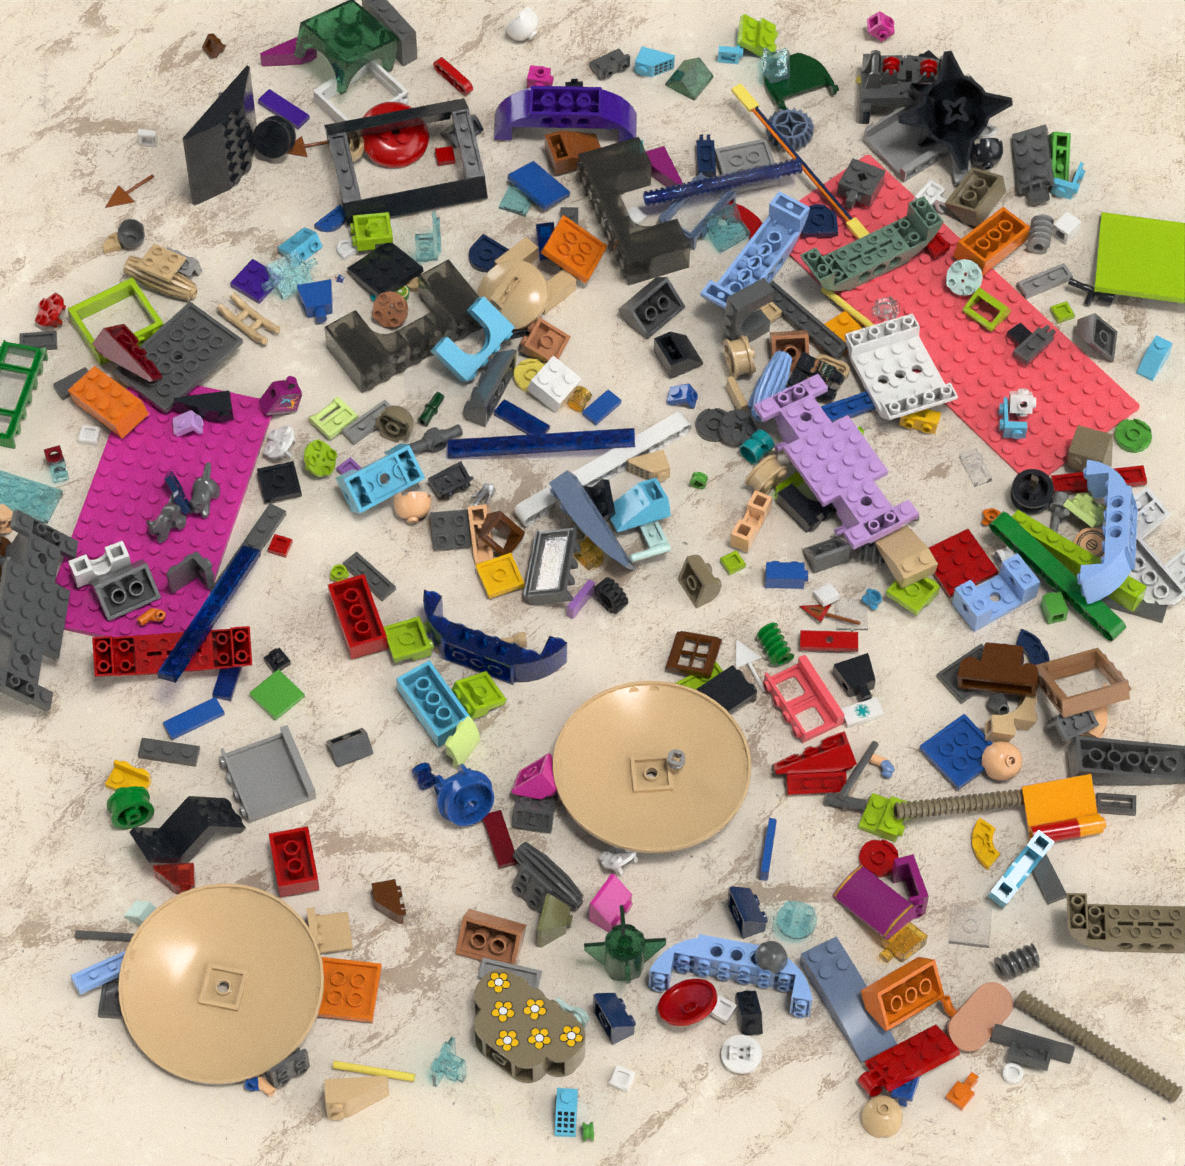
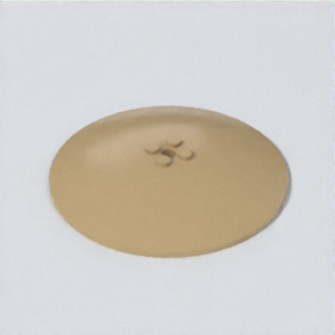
M637 681L606 689L576 709L568 718L557 738L553 755V775L557 793L563 806L570 816L588 833L609 845L642 853H665L697 845L721 831L733 819L742 806L749 789L751 756L746 738L738 723L724 707L709 696L693 688L676 683ZM675 749L681 750L685 754V765L681 769L678 768V770L671 769L667 764L669 752ZM674 757L673 760L679 762L680 758ZM648 772H655L657 776L650 778L646 774Z
M230 883L205 885L182 892L169 899L154 910L139 926L131 938L121 963L118 986L119 1002L125 1024L132 1038L148 1058L159 1067L173 1075L193 1082L205 1084L237 1083L266 1073L273 1066L287 1059L305 1040L314 1025L322 1003L324 992L323 962L317 942L310 928L302 917L283 900L271 893L247 885ZM221 983L229 984V989L226 992L218 991Z

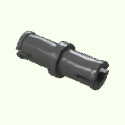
M827 792L825 805L842 807L843 810L848 808L864 812L867 799L849 797L847 794L844 800H840L837 794Z

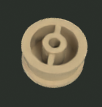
M741 335L733 341L725 339L723 341V350L731 376L737 379L742 374L753 375L756 372L753 362L755 352L753 347H749L747 336Z
M775 454L770 455L748 474L745 484L747 486L751 485L756 491L769 495L772 488H778L785 482L783 478L787 475L788 468L780 465Z

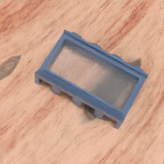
M701 172L691 180L690 185L686 189L684 188L681 191L679 197L670 203L666 212L660 214L658 218L659 230L695 250L696 239L699 236L701 238L706 236L709 225L713 227L716 225L718 214H724L727 211L729 202L736 203V191L728 190L704 176Z

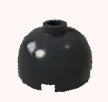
M983 138L977 144L973 141L970 154L971 162L978 167H983L985 170L993 168V165L997 164L1003 155L1002 140L999 142L998 138Z

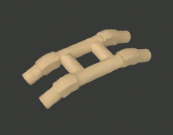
M235 292L230 295V298L242 312L235 317L222 303L217 307L227 321L233 323L256 342L262 344L268 342V338L256 332L261 325L265 329L279 333L281 330L280 326L260 315ZM248 315L256 320L250 326L242 322Z

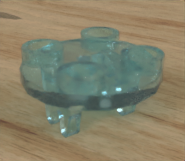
M801 901L785 902L777 914L779 931L791 939L800 940L807 938L814 932L817 925L815 909Z

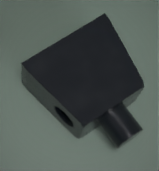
M868 653L834 664L833 676L849 697L859 695L862 701L872 698L870 690L875 688L876 680Z

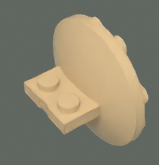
M521 260L505 261L493 267L483 277L477 291V299L484 296L515 327L513 330L525 329L531 325L532 321L536 322L546 308L549 295L548 285L543 274L532 264Z

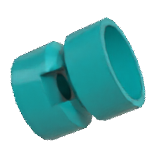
M758 429L750 436V439H747L740 445L739 450L749 463L757 464L764 455L774 448L775 444L767 432Z

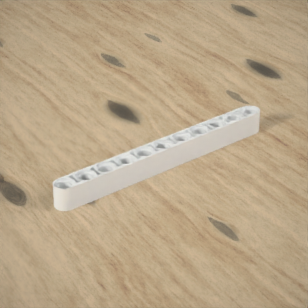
M676 412L572 473L577 476L583 487H593L602 479L609 480L627 469V459L661 450L689 433L692 425L681 412ZM551 486L529 497L514 508V514L525 527L536 523L560 508L559 505L562 503L551 494L549 490L552 488Z

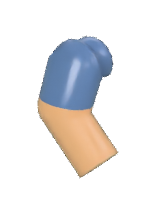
M876 754L872 755L870 763L882 767V776L891 778L895 768L890 760Z

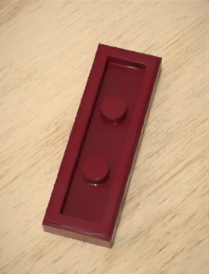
M501 810L488 813L482 820L499 869L518 864L513 858L515 850Z

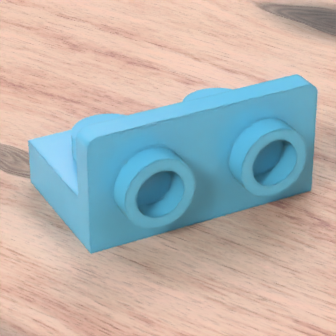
M304 227L277 248L281 254L289 257L293 265L297 267L323 246L318 234Z

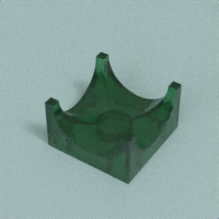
M348 0L300 22L294 55L301 58L309 48L321 52L334 70L337 81L336 91L342 95L347 92V88L356 73L373 60L381 59L383 69L387 72L392 71L399 38L355 0Z

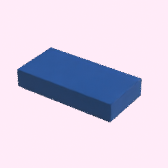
M608 389L583 410L582 415L596 426L615 410L622 400Z

